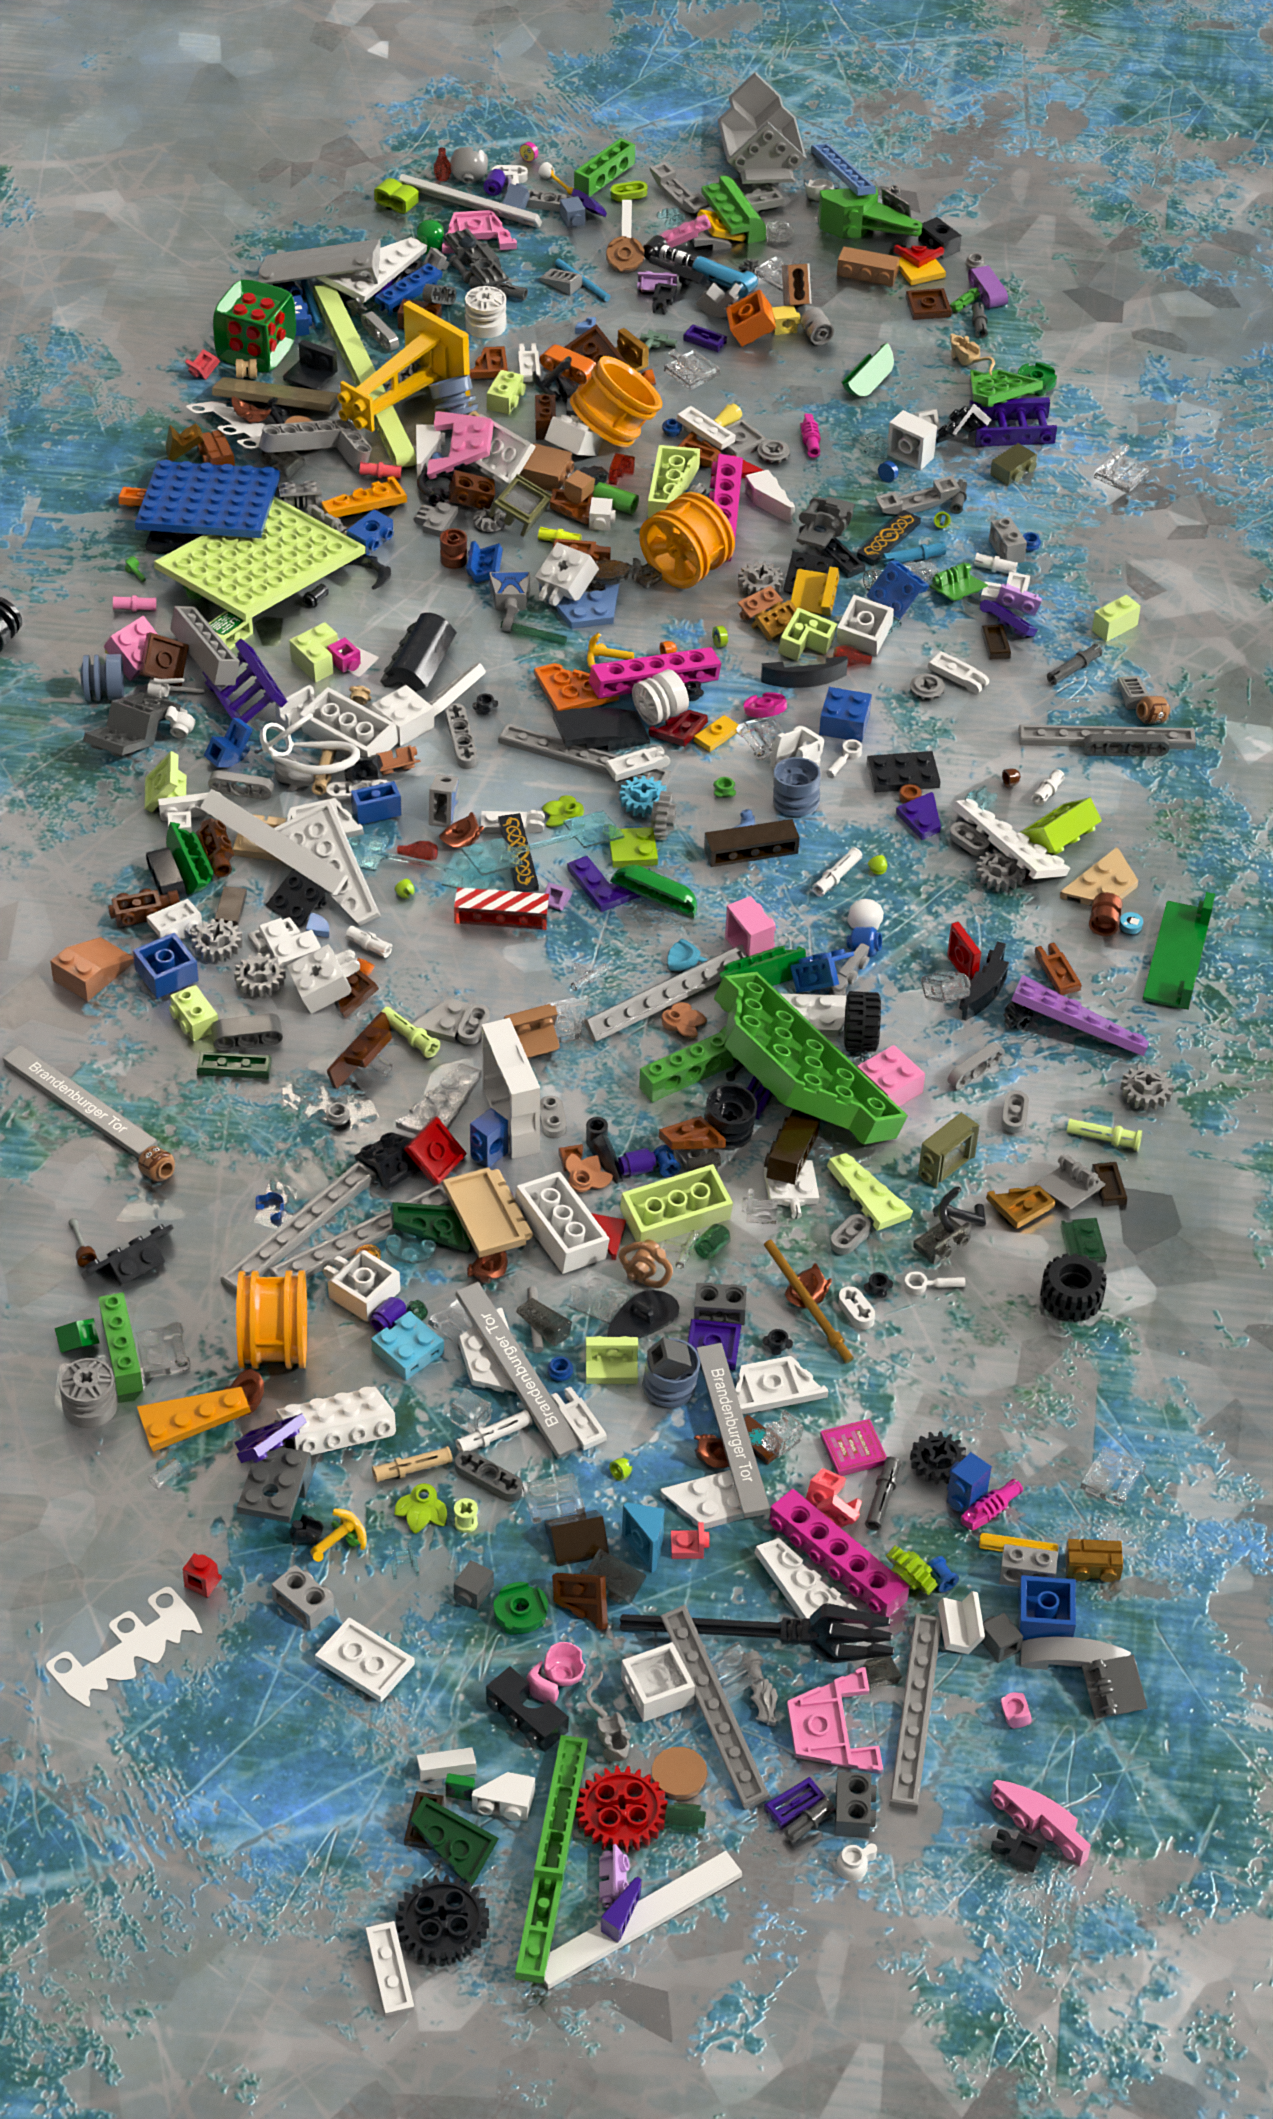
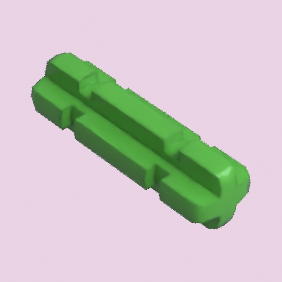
M976 287L971 288L956 301L950 304L952 312H960L972 303L974 299L979 298V289Z

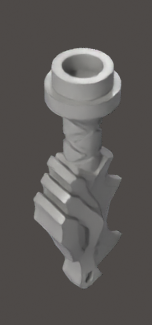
M748 1652L743 1656V1666L745 1669L750 1670L753 1683L750 1686L753 1690V1695L750 1699L759 1710V1714L755 1719L767 1723V1726L775 1727L776 1719L774 1714L778 1699L776 1689L772 1688L769 1680L764 1679L760 1667L764 1661L759 1652Z

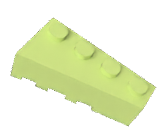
M659 445L648 498V518L658 511L665 510L670 502L686 492L700 467V449Z

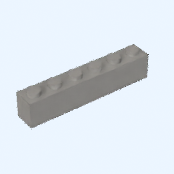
M174 606L170 627L171 632L180 642L189 645L188 653L214 685L218 687L235 685L240 662L195 607Z

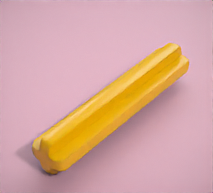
M981 1533L979 1539V1547L981 1549L1003 1552L1004 1544L1057 1552L1059 1549L1058 1544L989 1533Z

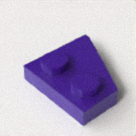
M933 792L896 808V814L921 840L940 833L941 824Z

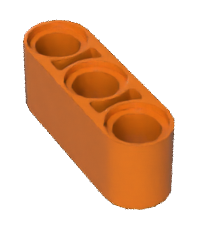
M557 344L552 345L540 356L541 365L549 371L554 370L566 357L570 356L572 358L571 367L565 369L561 374L579 384H585L592 376L591 371L596 365L593 360Z

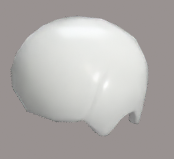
M810 179L808 185L806 182L804 183L808 197L814 201H819L820 190L834 189L833 182L827 179H817L814 181Z
M860 899L855 901L850 907L847 921L853 929L855 927L872 926L878 930L880 923L883 921L884 912L881 905L874 900Z

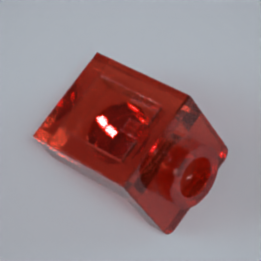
M615 453L609 469V484L617 486L619 478H623L624 473L634 474V456Z

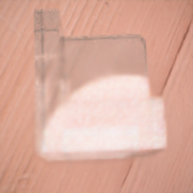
M465 1389L450 1404V1420L469 1433H474L476 1428L484 1427L491 1419V1403L468 1389Z

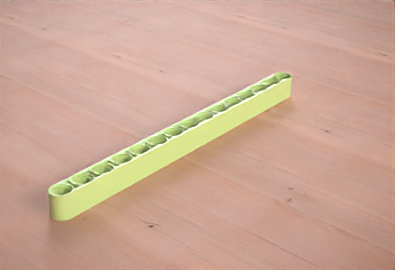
M326 283L314 285L313 295L316 304L357 388L376 370L336 288ZM383 385L368 394V396L375 400L386 393ZM393 405L374 415V426L393 465H401L402 468L416 466L415 451Z

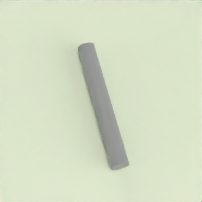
M531 1286L527 1288L533 1351L541 1353L544 1349L537 1288Z

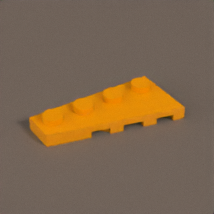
M391 476L387 478V482L382 484L379 481L371 484V488L366 490L358 488L354 490L352 495L342 494L321 502L325 514L328 513L335 518H340L341 516L351 514L357 515L364 511L379 510L387 506H398L401 503L407 502V495L395 477Z
M242 1387L137 1406L153 1452L251 1412Z

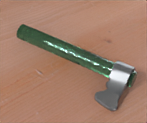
M512 605L507 606L506 617L502 620L500 626L503 631L519 632L548 641L566 644L567 636L514 623V615L519 612V609Z

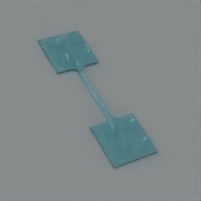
M602 810L563 821V824L570 831L566 835L516 848L509 846L505 839L501 837L463 847L462 851L481 876L523 865V862L517 856L518 853L573 838L583 848H588L624 838V834Z
M369 834L347 838L360 869L376 872L383 859H392L436 868L446 872L442 886L456 889L459 887L488 890L499 864V861L455 852L451 863L445 865L387 853L386 848L390 842L388 838Z

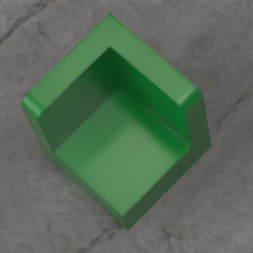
M94 1318L75 1321L55 1328L61 1353L100 1343Z

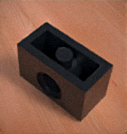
M935 217L922 223V234L918 236V241L929 249L943 247L944 254L940 258L944 259L960 251L962 235L941 219Z

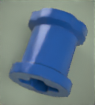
M661 1145L653 1151L656 1162L660 1166L659 1172L663 1177H672L681 1170L680 1163L675 1160L674 1150H671L667 1145Z
M938 1556L927 1563L932 1569L931 1577L936 1580L938 1584L937 1589L940 1592H947L958 1583L959 1576L951 1572L943 1556Z

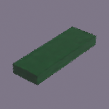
M199 1052L196 1071L197 1075L269 1079L272 1057L271 1055Z

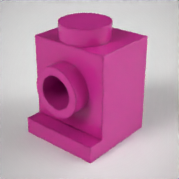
M344 637L327 646L328 651L332 654L333 664L343 673L348 670L355 671L361 664L360 650Z

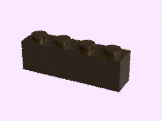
M793 819L705 832L704 850L710 867L798 854L800 837Z
M796 1109L792 1110L789 1117L784 1118L782 1129H779L776 1141H773L770 1153H767L765 1158L766 1178L795 1185L818 1137L820 1118Z

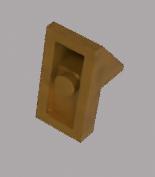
M196 423L186 428L180 434L169 425L165 446L168 460L173 462L204 441L201 428Z

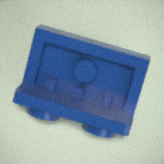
M476 541L471 542L466 571L469 576H472L475 583L490 580V572H500L503 549L499 543L480 549Z

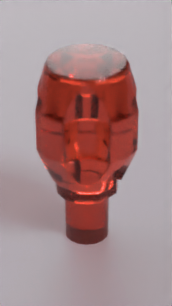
M443 147L438 149V156L433 165L434 175L439 181L448 180L451 174V164L446 156V149Z
M837 646L833 652V657L847 656V667L860 663L871 664L872 656L863 655L851 646Z
M420 840L408 844V846L398 845L397 853L410 856L418 862H430L437 858L438 847L430 841Z

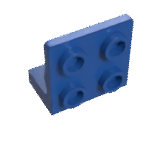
M894 560L889 561L867 593V597L873 602L893 608V617L901 620L918 594L926 592L930 585L899 561Z
M843 948L800 958L798 964L790 966L796 993L839 985L834 961L852 957L854 952L845 953Z

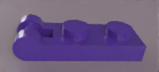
M983 600L980 603V610L982 612L996 615L999 617L998 622L1007 627L1009 625L1015 628L1014 632L1022 637L1026 635L1034 637L1038 631L1037 628L997 602Z

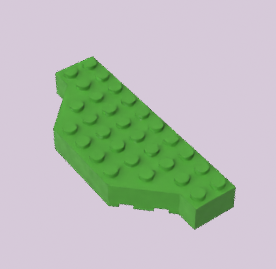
M758 972L723 977L713 999L724 1011L728 1012L724 1046L732 1053L735 1059L739 1060L747 1068L748 1072L753 1074L762 1082L765 1088L769 1089L777 1097L780 1103L849 1129L856 1136V1139L863 1144L897 1139L908 1115Z

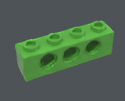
M619 138L574 171V189L580 190L590 197L635 164V144Z
M719 1032L641 1067L639 1088L653 1103L732 1067L733 1056L724 1046V1034Z
M124 1292L98 1297L117 1396L143 1391L141 1370Z

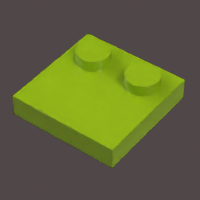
M654 828L608 829L613 868L626 865H658Z

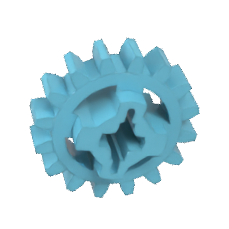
M635 776L632 782L626 780V785H621V791H619L621 807H626V812L634 811V816L638 813H641L642 817H645L646 813L651 815L653 802L659 800L661 791H666L667 787L666 785L661 786V780L654 782V777L648 780L645 776H642L638 780Z

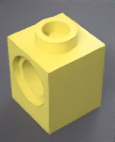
M794 305L772 307L776 328L772 330L774 335L797 333L801 318L800 313L796 312Z

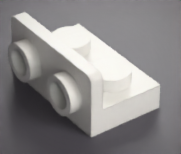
M185 899L147 916L148 924L157 933L159 939L175 932L182 941L191 937L192 932H196V926L203 927L201 913L189 899Z

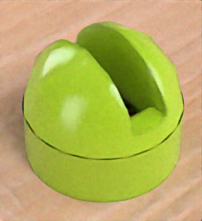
M938 512L934 517V523L938 528H947L951 523V517L946 512ZM942 515L946 516L944 526L940 525Z
M877 855L868 861V866L874 874L882 875L886 872L888 865L883 855Z
M407 878L398 882L394 888L395 892L404 899H409L408 895H414L415 892L414 885Z
M624 1457L617 1458L609 1464L612 1476L618 1481L627 1478L632 1472L633 1467L629 1466V1460Z

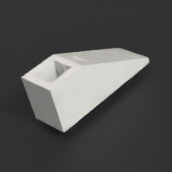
M769 470L746 475L745 492L752 503L789 524L792 523L795 506L787 498L785 490L779 486L776 477H773Z

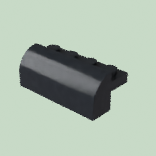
M429 612L421 613L417 621L407 628V633L399 642L400 646L392 655L390 664L384 669V675L380 682L384 687L401 681L414 692L427 688L457 633L455 629L440 615Z

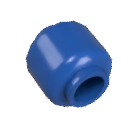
M872 926L855 927L851 935L847 936V948L855 952L858 946L863 943L869 946L868 957H873L882 949V935Z

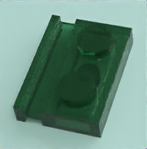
M1097 1218L1075 1219L1067 1223L1065 1220L1061 1221L1060 1228L1069 1256L1077 1253L1081 1257L1084 1255L1088 1256L1091 1261L1095 1260L1098 1263L1106 1262L1107 1254Z

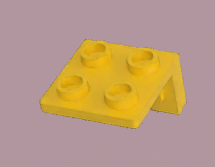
M829 567L828 574L798 569L791 602L795 608H801L813 614L831 616L839 582L838 568Z

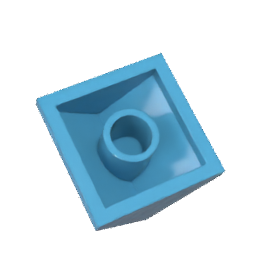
M627 1502L623 1504L622 1537L650 1572L653 1573L657 1569L663 1543L665 1509Z

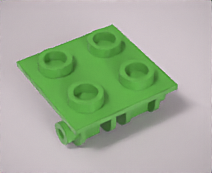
M963 562L955 567L936 573L932 577L933 584L929 587L947 598L957 601L971 593H978L981 589L988 587V584L970 575L971 565Z

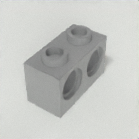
M1011 517L991 521L989 542L998 556H1000V559L1018 563L1025 562L1027 542Z
M1004 1544L999 1585L1019 1587L1021 1575L1055 1578L1058 1552Z
M296 1565L272 1583L273 1600L310 1631L334 1612V1595L331 1590L326 1586L318 1584L308 1571H302Z

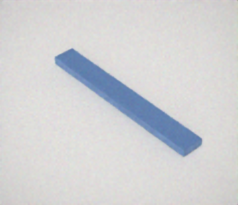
M829 143L811 146V152L857 196L876 194V187Z

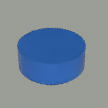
M885 461L878 467L879 477L883 481L889 483L898 477V468L892 461Z

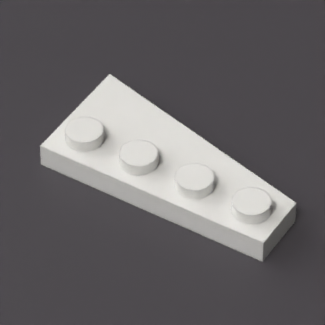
M779 1538L756 1546L755 1555L800 1619H810V1616L825 1603L857 1610L851 1603L847 1605L840 1598L841 1594L834 1587L830 1589L820 1580L821 1576L815 1570L811 1571L802 1564L803 1559Z

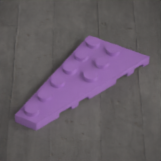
M1022 975L1011 1001L1144 1056L1149 1041L1145 1040L1146 1038L1143 1035L1132 1033L1081 1006L1082 1004L1079 1001L1068 999Z

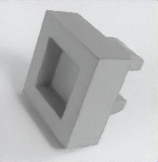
M431 247L423 265L429 263L439 270H446L450 262L446 261L447 257L437 248Z

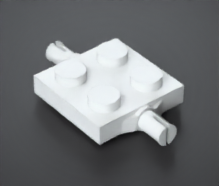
M812 1160L805 1162L795 1185L766 1178L767 1168L763 1164L769 1205L788 1206L791 1209L792 1218L795 1219L797 1217L799 1219L802 1216L800 1206L818 1204L819 1193Z

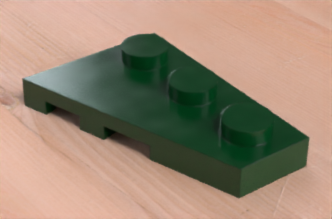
M392 1202L390 1208L392 1228L459 1250L469 1251V1237L453 1206Z
M425 1796L409 1823L465 1884L471 1882V1888L499 1839Z

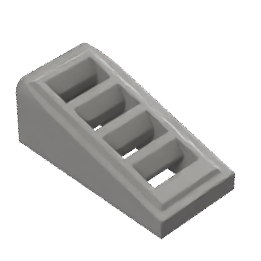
M550 269L540 277L541 282L568 295L573 294L582 287V275L578 273Z
M1139 676L1118 677L1117 681L1126 709H1136L1141 699L1149 696Z

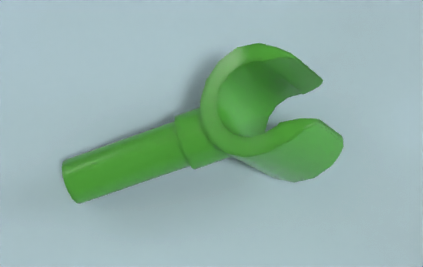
M134 556L129 557L125 561L127 564L125 566L126 572H133L142 582L146 581V578L137 568L139 567L137 558Z
M336 1520L331 1523V1526L335 1529L341 1525ZM355 1530L345 1535V1539L350 1547L360 1544Z

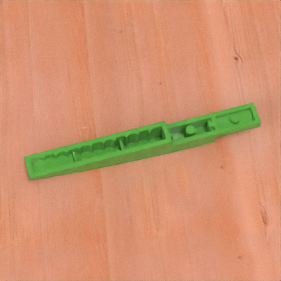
M561 1735L515 1971L516 1980L543 1984L545 1981L575 1822L577 1798H579V1790L581 1788L588 1747L587 1738Z

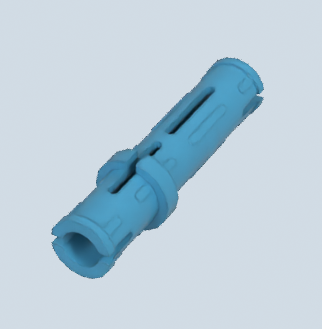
M943 541L930 545L920 544V547L883 553L882 559L885 558L883 560L885 567L889 561L894 560L900 563L919 559L928 560L929 557L946 555V549L943 550L946 546Z

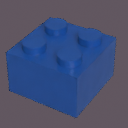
M829 687L821 712L819 735L845 740L854 739L862 742L870 716L872 694Z
M175 932L133 950L135 970L157 999L199 981L197 961Z
M1021 1575L1018 1590V1630L1023 1635V1640L1042 1637H1073L1076 1627V1579Z

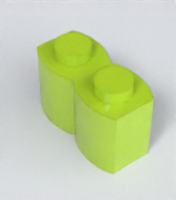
M387 178L374 189V201L381 206L391 207L394 211L405 214L418 203L419 191L410 185H402L393 178Z

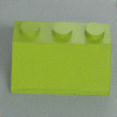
M1091 797L1063 803L1019 833L1030 838L1029 841L1033 844L1045 847L1047 853L1056 855L1064 850L1063 846L1066 844L1071 845L1079 841L1080 835L1094 831L1096 829L1095 825L1102 820Z

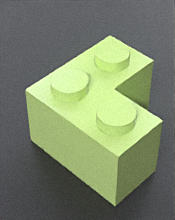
M797 608L781 636L778 654L798 661L805 647H808L826 655L834 640L837 623Z
M324 622L289 640L291 660L315 683L333 674L332 654L328 651L327 646L338 641L337 633Z

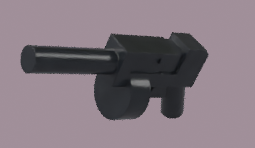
M651 256L649 259V263L677 274L679 282L689 286L693 282L708 289L713 284L704 274L695 271L690 266H682L677 263L672 264L655 256Z

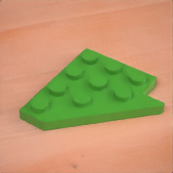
M996 369L991 371V376L989 372L983 373L970 370L973 401L981 403L983 407H992L995 403H1005L1008 399L1021 398V395L1034 394V391L1043 389V381Z

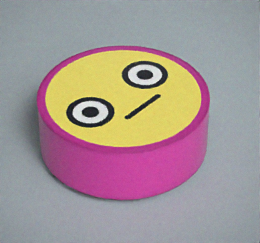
M526 142L521 145L519 152L523 160L532 162L538 157V149L535 144Z

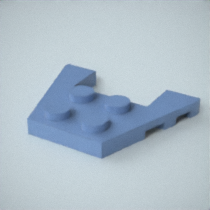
M620 573L601 576L602 591L594 590L583 593L577 601L563 596L555 607L558 609V614L571 629L614 623ZM539 583V592H540L543 587H542V586L540 585V583Z

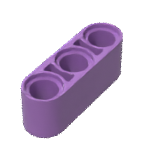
M989 265L968 270L969 283L972 288L976 287L979 289V298L986 308L989 309L1008 304L1007 291Z

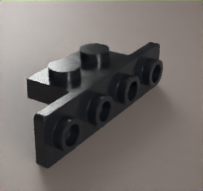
M161 1224L150 1231V1236L144 1239L142 1236L136 1237L128 1242L130 1246L124 1250L118 1247L107 1254V1259L101 1262L99 1259H95L85 1265L86 1270L81 1276L85 1279L109 1266L121 1287L165 1262L154 1241L169 1234L174 1227L172 1224L167 1227Z

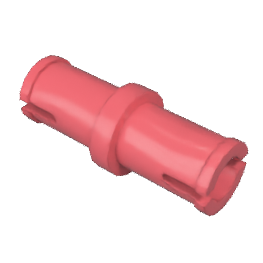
M360 462L359 475L378 476L379 479L394 476L401 479L402 466L385 465L383 462H379V464Z

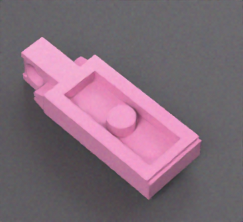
M702 215L672 230H666L660 236L673 248L698 237V233L711 228V223L706 215Z

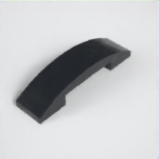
M847 656L826 658L825 664L784 667L783 662L762 663L761 682L786 688H806L828 684L846 676L848 658Z

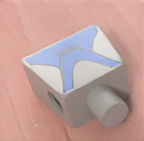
M490 572V592L496 610L505 611L507 614L508 605H512L519 610L526 609L530 593V572Z
M436 775L429 789V825L449 827L452 824L458 806V777ZM446 805L445 811L441 810L440 806Z

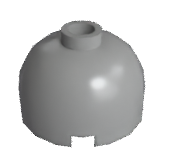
M473 147L456 149L453 155H451L450 166L452 173L458 180L467 184L481 180L486 174L488 167L487 154L480 149L479 152L473 151Z

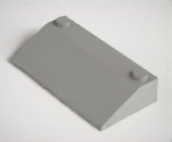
M380 239L270 254L266 256L259 269L258 282L270 285L367 270L370 272L374 284H378L381 241Z

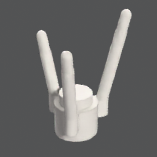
M154 678L149 681L147 693L164 698L168 696L169 690L191 693H204L205 690L169 686L170 683H183L185 681L184 678ZM180 709V712L188 713L187 710Z

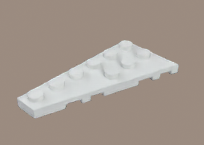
M410 237L380 248L378 284H374L371 274L367 270L316 277V279L355 299L359 298L364 303L423 255L427 250V245Z
M966 799L955 802L952 808L967 822L977 824V831L982 834H988V840L1007 857L1017 859V865L1021 869L1026 868L1030 870L1029 876L1033 879L1067 876L1070 867L1065 865L1064 860L1060 857L1048 854L1045 847L1033 844L1025 834L1016 833L1012 830L1010 824L998 821L993 813L978 808V804L975 801Z
M330 800L274 828L349 876L337 896L328 890L327 893L359 926L381 916Z

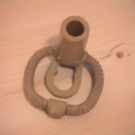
M647 1239L643 1242H634L620 1250L619 1260L626 1270L629 1280H637L639 1283L652 1288H662L672 1278V1264L667 1260L665 1251L655 1241ZM638 1249L631 1261H628L626 1254ZM655 1260L659 1264H663L666 1270L663 1278L659 1281L648 1279L657 1271L653 1263Z

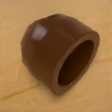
M1013 768L1003 770L1002 779L1006 787L1015 786L1019 783L1021 775L1018 770Z

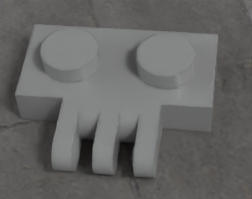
M440 501L435 507L422 505L413 520L415 523L423 525V533L440 537L441 533L449 528L458 514V506Z

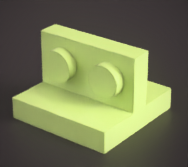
M170 751L145 777L144 809L153 812L159 806L158 799L186 795L187 775L178 770V754Z
M586 1337V1384H638V1337Z

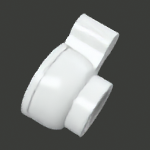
M173 706L168 707L165 719L170 721V733L176 738H186L194 728L195 719L185 712H178Z
M870 1843L864 1849L857 1845L845 1847L839 1853L836 1861L838 1874L849 1881H856L864 1877L868 1870V1862L876 1859L877 1846Z

